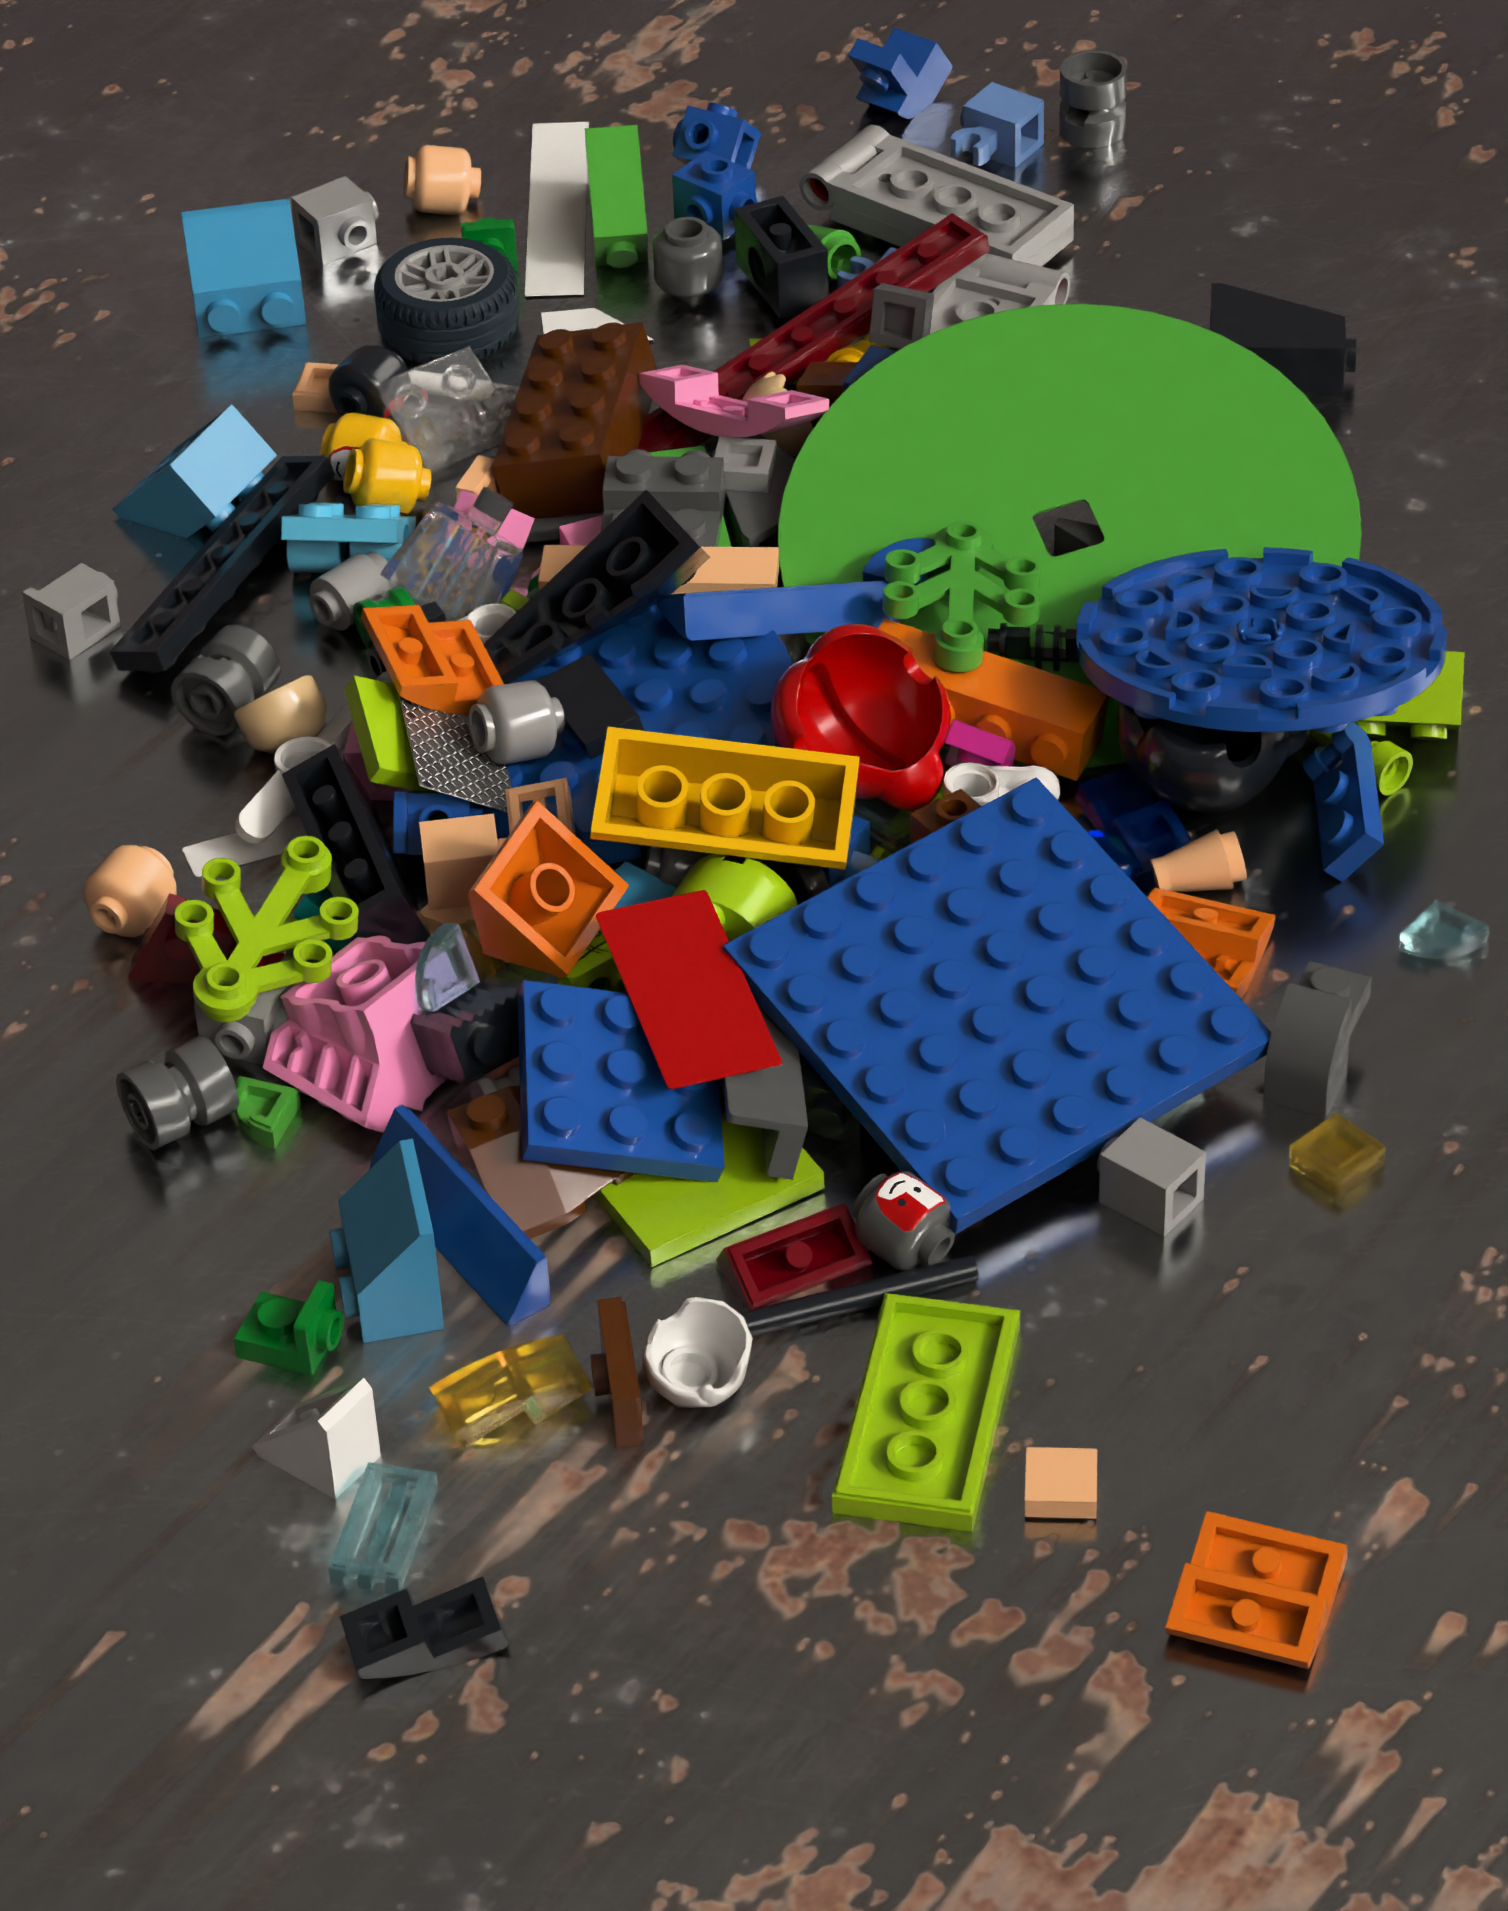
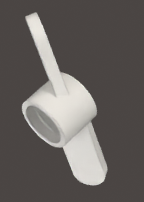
M348 704L336 714L317 737L294 738L285 742L277 749L274 756L276 773L245 806L235 821L236 832L243 840L251 844L265 842L292 811L297 812L282 774L333 744L340 750L347 743L352 723Z

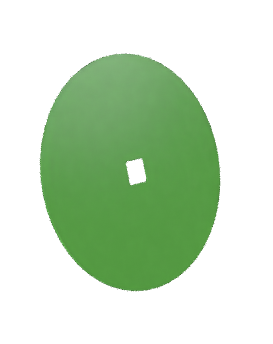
M1094 304L1039 305L1010 309L972 318L929 334L876 364L845 390L829 407V411L824 413L808 435L793 464L787 481L778 522L779 562L784 587L863 582L862 571L866 564L883 548L906 539H934L938 531L957 521H969L979 525L981 529L992 536L993 549L1009 559L1016 556L1036 559L1041 564L1040 586L1034 591L1041 599L1039 620L1036 623L1028 626L1010 624L1003 618V614L979 599L973 598V621L978 625L979 631L984 636L983 651L986 652L988 629H1000L1001 623H1007L1008 627H1030L1031 647H1035L1037 624H1043L1044 648H1053L1054 635L1046 632H1054L1055 625H1061L1062 632H1066V629H1076L1078 615L1085 602L1095 603L1102 598V586L1121 574L1158 560L1217 549H1227L1228 558H1263V548L1268 547L1313 551V562L1334 564L1342 567V562L1348 557L1359 560L1362 537L1360 503L1353 474L1343 449L1325 418L1306 395L1279 370L1241 345L1190 322L1150 311ZM1079 501H1085L1092 511L1104 541L1063 555L1051 556L1044 545L1033 517L1036 514ZM944 567L930 571L927 580L948 570ZM983 568L977 571L997 585L1010 591L1005 587L1004 580ZM949 595L918 609V613L911 618L900 619L899 623L936 635L942 628L943 623L948 620ZM826 632L803 633L808 644L812 646ZM1062 637V649H1066L1064 637ZM989 652V653H992V654H995V655H998V656H999V653ZM1010 659L1035 667V660ZM1042 661V670L1098 688L1086 676L1079 662L1060 661V671H1053V661ZM1110 696L1103 739L1085 768L1126 763L1118 736L1117 716L1120 702ZM944 742L942 747L949 749L951 745ZM1014 760V765H1017V766H1031V765H1028V764H1025V763H1022V762H1019V761Z

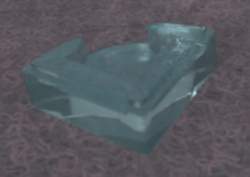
M1436 900L1400 933L1399 950L1414 956L1432 959L1463 956L1480 949L1488 943L1490 926Z
M442 924L428 938L420 953L415 974V993L420 1011L435 1012L480 983L459 924Z

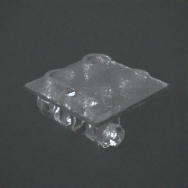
M470 346L386 379L379 386H376L383 403L410 445L420 451L423 465L431 470V474L499 447L517 395L514 389L506 391L504 388L497 389Z

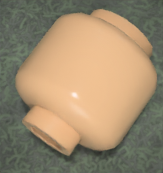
M424 145L418 148L415 157L407 156L404 169L403 196L404 198L411 199L416 211L432 214L461 215L466 210L469 199L478 200L481 187V169L471 167V158L465 149Z
M122 845L112 850L92 871L83 886L84 902L92 921L101 930L122 937H139L147 933L169 893L177 895L176 881L169 861L157 850L138 845Z

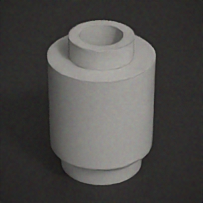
M369 552L366 555L357 553L312 581L310 585V608L314 616L322 624L339 631L346 630L355 624L353 618L354 604L366 598L373 601L382 599L385 591L397 586L395 573L387 560L376 552Z

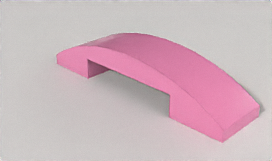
M677 365L639 373L640 386L663 410L685 425L714 436L741 438L807 424L829 411V399L793 390L748 399V402L721 396L718 392L717 372L687 365Z

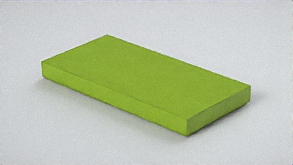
M889 1293L884 1294L832 1493V1513L973 1532L1020 1331V1310Z

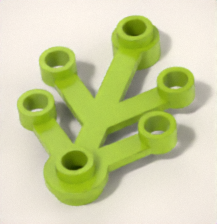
M299 836L291 840L288 846L284 848L281 853L280 878L255 918L240 891L241 870L239 865L228 858H214L205 863L202 868V890L207 897L215 900L237 943L228 960L212 935L214 930V912L208 903L201 900H187L179 904L175 909V933L178 938L188 943L201 969L193 982L194 999L208 1018L218 1022L240 1020L250 1012L251 1007L256 1003L259 993L303 981L318 983L330 976L332 972V949L322 940H345L357 932L359 911L356 903L345 897H332L322 903L320 915L283 924L302 894L317 893L326 888L330 883L332 856L320 839L313 836ZM216 878H226V879H228V880L219 881V880H215V879H216ZM334 917H343V918H345V919H344V920H335V919H332V918H334ZM189 920H199V921H201V922H198V923H190V922H187V921H189ZM294 948L293 959L256 967L263 956ZM313 959V960H318V961H320V962H317V963H309V962H306V961Z

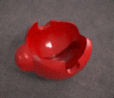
M842 625L820 636L808 650L805 658L791 665L780 676L773 691L770 712L772 731L778 747L860 757L855 799L878 798L894 809L915 811L929 804L937 796L944 779L943 764L939 752L946 740L951 721L949 697L946 688L937 676H934L932 679L921 670L914 659L912 649L898 638L870 625Z

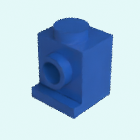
M394 792L393 854L400 861H423L419 822L429 821L433 815L438 813L445 814L448 818L485 815L484 808H475V802L445 793Z

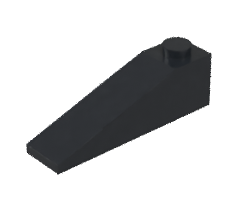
M645 490L483 645L503 683L509 684L656 605L657 598H661L660 595L672 594L680 586L689 582L710 556L663 506Z

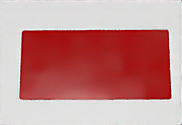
M701 890L596 913V919L669 1089L681 1088L782 1064V1059L742 969L723 950V945L727 944L729 940L707 891Z

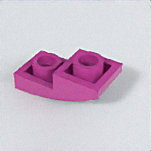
M953 719L945 743L951 746L944 764L953 767L960 763L973 762L990 766L1013 767L1016 750L1014 741Z

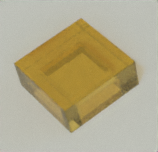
M1335 1113L1291 1144L1290 1165L1339 1198L1384 1166L1386 1146L1338 1113Z

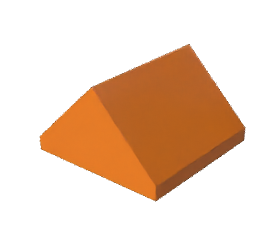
M535 801L528 807L468 892L483 954L523 967L546 972L562 979L569 975L599 931L600 926L596 919V913L614 909L629 887V884L540 802Z

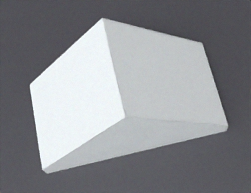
M361 1378L297 1403L251 1447L260 1458L336 1500L381 1457L373 1390L368 1382Z

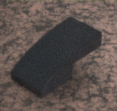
M483 1576L419 1604H415L408 1589L405 1588L340 1616L354 1665L361 1679L390 1678L435 1671L462 1664L510 1646L493 1595Z

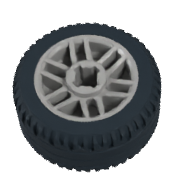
M453 237L421 241L395 253L381 266L376 275L374 295L378 330L386 345L406 359L432 366L467 364L495 353L516 332L519 322L517 278L511 262L508 261V258L501 252L482 242Z

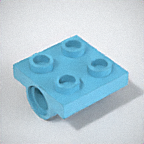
M309 503L299 504L298 514L282 516L281 540H287V560L291 573L325 574L348 559L349 542L350 557L357 553L366 555L369 552H376L387 560L395 576H406L408 573L411 540L416 539V516H400V505L366 504V506H356V515L344 514V504Z

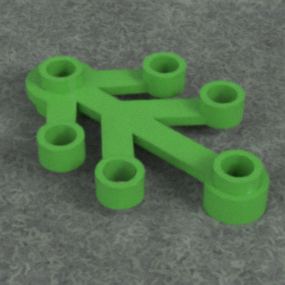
M957 521L938 531L934 537V546L922 552L916 553L911 550L897 549L886 555L884 577L889 584L883 589L882 610L889 617L907 619L915 616L918 613V609L949 595L948 620L943 623L942 628L936 633L934 660L937 665L949 671H971L982 664L984 636L979 631L978 625L973 621V598L979 599L1003 614V618L1010 624L1017 626L1032 625L1039 620L1041 599L1034 591L1040 586L1041 564L1036 559L1026 556H1016L1010 559L993 549L992 536L981 529L979 525L969 521ZM939 567H944L948 570L916 586L914 585L920 580V575ZM983 568L1004 580L1005 587L1010 591L997 585L977 571Z

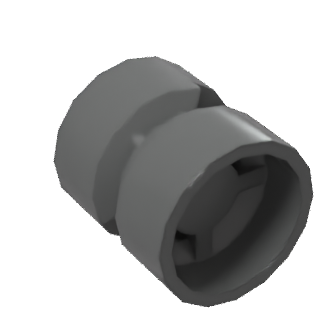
M1085 50L1075 52L1061 62L1060 97L1062 100L1060 101L1059 133L1068 143L1082 148H1102L1111 146L1124 137L1126 130V102L1124 98L1126 97L1127 64L1121 57L1103 50Z
M227 625L219 630L201 649L200 654L192 659L175 677L171 686L172 700L179 713L189 724L198 730L214 736L227 735L238 726L234 712L249 702L265 695L276 684L281 673L280 660L273 647L260 634L244 626Z
M203 1035L166 1051L164 1064L160 1061L154 1063L151 1060H147L117 1074L116 1078L117 1092L125 1115L140 1140L152 1150L189 1134L191 1121L203 1127L238 1110L239 1099L233 1076L217 1047Z

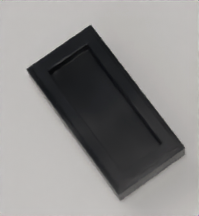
M590 653L537 681L546 688L551 698L556 697L560 701L564 712L565 727L590 759L603 754L608 727L645 731L637 712Z

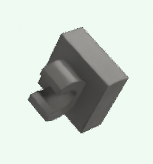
M884 283L874 288L869 342L902 349L929 335L934 294Z

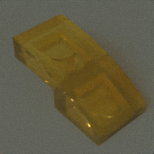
M564 1334L540 1338L501 1350L477 1360L429 1386L453 1435L464 1448L523 1411L536 1425L594 1388Z

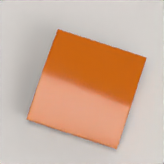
M420 605L363 608L361 619L399 696L408 701L432 710L469 716L470 708L472 705L477 704L478 698L485 688L504 685L471 620L428 623Z
M1154 887L1147 898L1242 999L1268 944L1274 927L1275 915Z
M1206 1511L1190 1564H1184L1165 1626L1166 1634L1309 1669L1321 1641L1348 1558L1347 1545Z

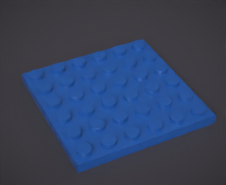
M1037 777L723 945V950L742 969L757 1003L901 1171L911 1172L950 1202L949 1228L955 1235L1100 1152L1110 1138L1123 1134L1140 1117L1148 1122H1152L1266 1056L1271 1031Z

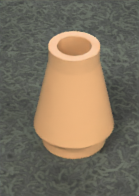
M1218 829L1162 857L1150 860L1156 887L1173 892L1233 889V883L1247 879L1242 851L1234 831L1220 834Z

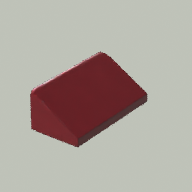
M846 1202L725 1247L716 1259L722 1274L747 1310L767 1306L862 1270L873 1264L866 1247L856 1238L855 1222Z

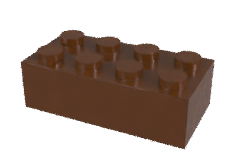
M612 322L603 324L598 328L575 331L556 329L543 335H537L492 465L502 496L514 503L511 507L512 509L535 519L604 511L603 485L608 456H624L627 452L638 449L645 427V419L649 414L653 401L639 384V373L657 370L642 322L623 325Z

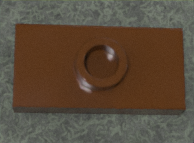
M621 1297L597 1300L602 1353L590 1355L595 1396L608 1395L616 1449L641 1446L640 1441L644 1440L641 1398L625 1301L622 1302Z

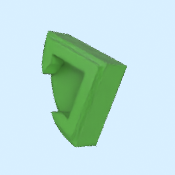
M239 1076L235 1085L239 1099L236 1116L240 1127L254 1141L266 1147L276 1149L301 1106L299 1089Z

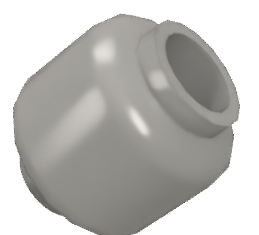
M535 680L485 688L479 696L477 704L472 705L469 711V730L475 748L480 753L485 752L496 764H510L548 756L555 747L557 734L563 732L565 725L564 712L560 701L556 697L551 698L546 688Z

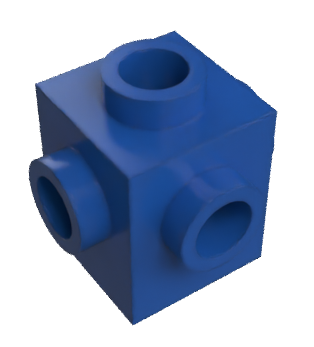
M708 103L706 110L687 106L684 118L678 122L674 130V151L672 156L686 165L707 151L750 169L762 132L744 119L737 118L738 112L727 106Z
M703 152L672 174L674 219L680 217L699 218L707 225L713 227L722 240H725L735 232L734 209L757 203L755 171L710 152Z

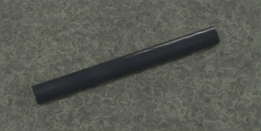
M967 1255L740 1312L739 1314L744 1317L750 1334L754 1338L882 1305L885 1293L916 1297L972 1283L979 1280V1273L973 1255Z

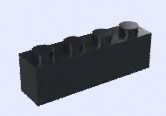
M333 744L284 772L282 777L307 836L320 839L331 853V880L328 885L333 897L348 898L355 902L358 907V929L354 937L386 936L391 942L407 945L427 942L432 939L400 864L393 854L392 846L368 792L337 746Z

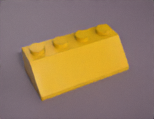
M608 727L590 839L846 869L860 757Z

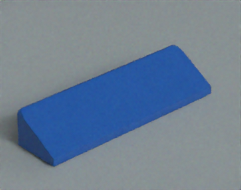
M887 581L660 595L661 598H657V608L683 638L690 641L766 636L772 630L777 635L827 632L835 627L850 624H864L878 628L885 618L900 622V619L889 617L882 610L883 589L889 584Z
M402 1104L394 1108L371 1160L369 1169L399 1141L413 1139L434 1232L435 1247L507 1325L515 1324L550 1306L548 1264L544 1253L408 1107L406 1108Z

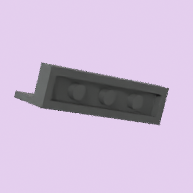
M757 1003L782 1059V1064L722 1078L726 1119L733 1124L761 1128L766 1176L793 1180L808 1129L799 1051Z

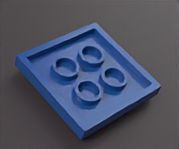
M523 980L517 995L522 1160L718 1182L724 1169L719 1079L669 1089L628 993Z

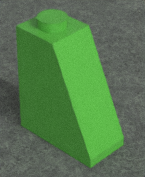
M638 125L584 128L587 185L595 266L610 265L616 268H625L635 263L648 262V233Z

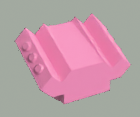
M386 936L357 937L332 956V972L326 980L318 983L299 982L280 997L289 1019L271 1032L262 1068L291 1084L294 1088L299 1089V1092L317 1099L321 1105L341 1113L345 1119L356 1122L365 1128L384 1133L394 1108L403 1104L405 1107L423 1111L425 1099L446 1081L443 1076L438 1077L437 1074L432 1076L426 1067L411 1025L413 1014L422 1016L424 1008L432 1010L435 1002L443 1004L445 997L453 999L456 991L464 993L468 984L452 975L442 950L434 949L430 943L417 942L407 945L391 942Z

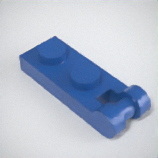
M1354 722L1347 723V727L1344 730L1332 733V742L1325 749L1317 747L1303 760V768L1314 785L1323 871L1341 882L1348 878L1384 845L1371 742L1365 731Z

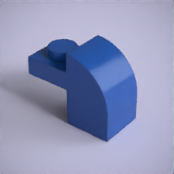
M897 28L893 29L884 47L857 38L848 55L861 73L859 79L863 82L856 96L857 100L906 119L914 118L932 104L953 67L937 42Z

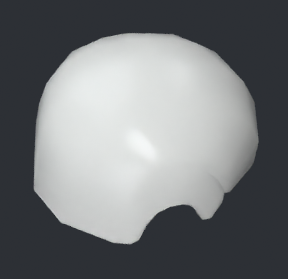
M702 1297L686 1298L673 1315L664 1320L657 1319L654 1322L646 1338V1346L643 1349V1370L651 1388L677 1407H713L728 1399L742 1385L750 1358L752 1336L744 1317L724 1301Z

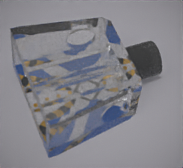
M483 486L468 514L443 502L436 503L393 555L380 575L395 585L403 587L409 594L424 604L435 601L450 621H458L480 606L500 604L503 597L510 590L523 557L522 549L498 534L514 503Z

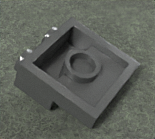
M640 449L631 450L624 456H608L603 485L604 512L600 533L639 495L647 490L700 547H719L725 502L724 457H710L707 453L699 450L688 451L681 457H654L649 452Z

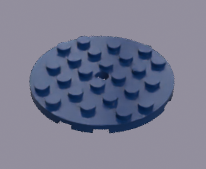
M1264 547L1263 558H1228L1227 549H1217L1178 555L1137 567L1102 586V598L1095 603L1085 602L1079 612L1076 623L1077 658L1086 676L1102 693L1109 695L1124 705L1134 708V713L1142 718H1161L1186 725L1228 731L1287 732L1314 729L1319 732L1334 733L1344 730L1347 727V723L1373 716L1391 715L1397 711L1398 706L1413 699L1434 682L1443 668L1447 650V628H1444L1442 624L1441 608L1428 593L1410 580L1382 567L1349 557L1342 562V567L1334 564L1313 562V551L1290 548Z
M656 604L511 682L538 681L590 653L637 712L645 731L778 747L771 725V700L777 681L793 663L785 644L774 630L766 636L690 641L683 638L657 608ZM565 725L563 732L557 734L555 747L548 756L506 764L512 788L567 778L571 792L575 836L606 864L643 857L642 847L646 845L590 839L603 754L590 759ZM556 796L546 797L548 811L558 819ZM533 800L522 802L523 814L533 803ZM475 803V808H484L485 814H494L497 839L507 838L510 834L508 812Z

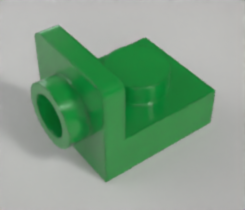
M482 218L475 222L460 223L462 238L482 242L498 250L508 258L514 271L518 272L513 219Z
M319 1280L306 1302L261 1291L234 1337L236 1358L312 1376L326 1350L333 1351L342 1334L343 1314L336 1309L333 1283Z

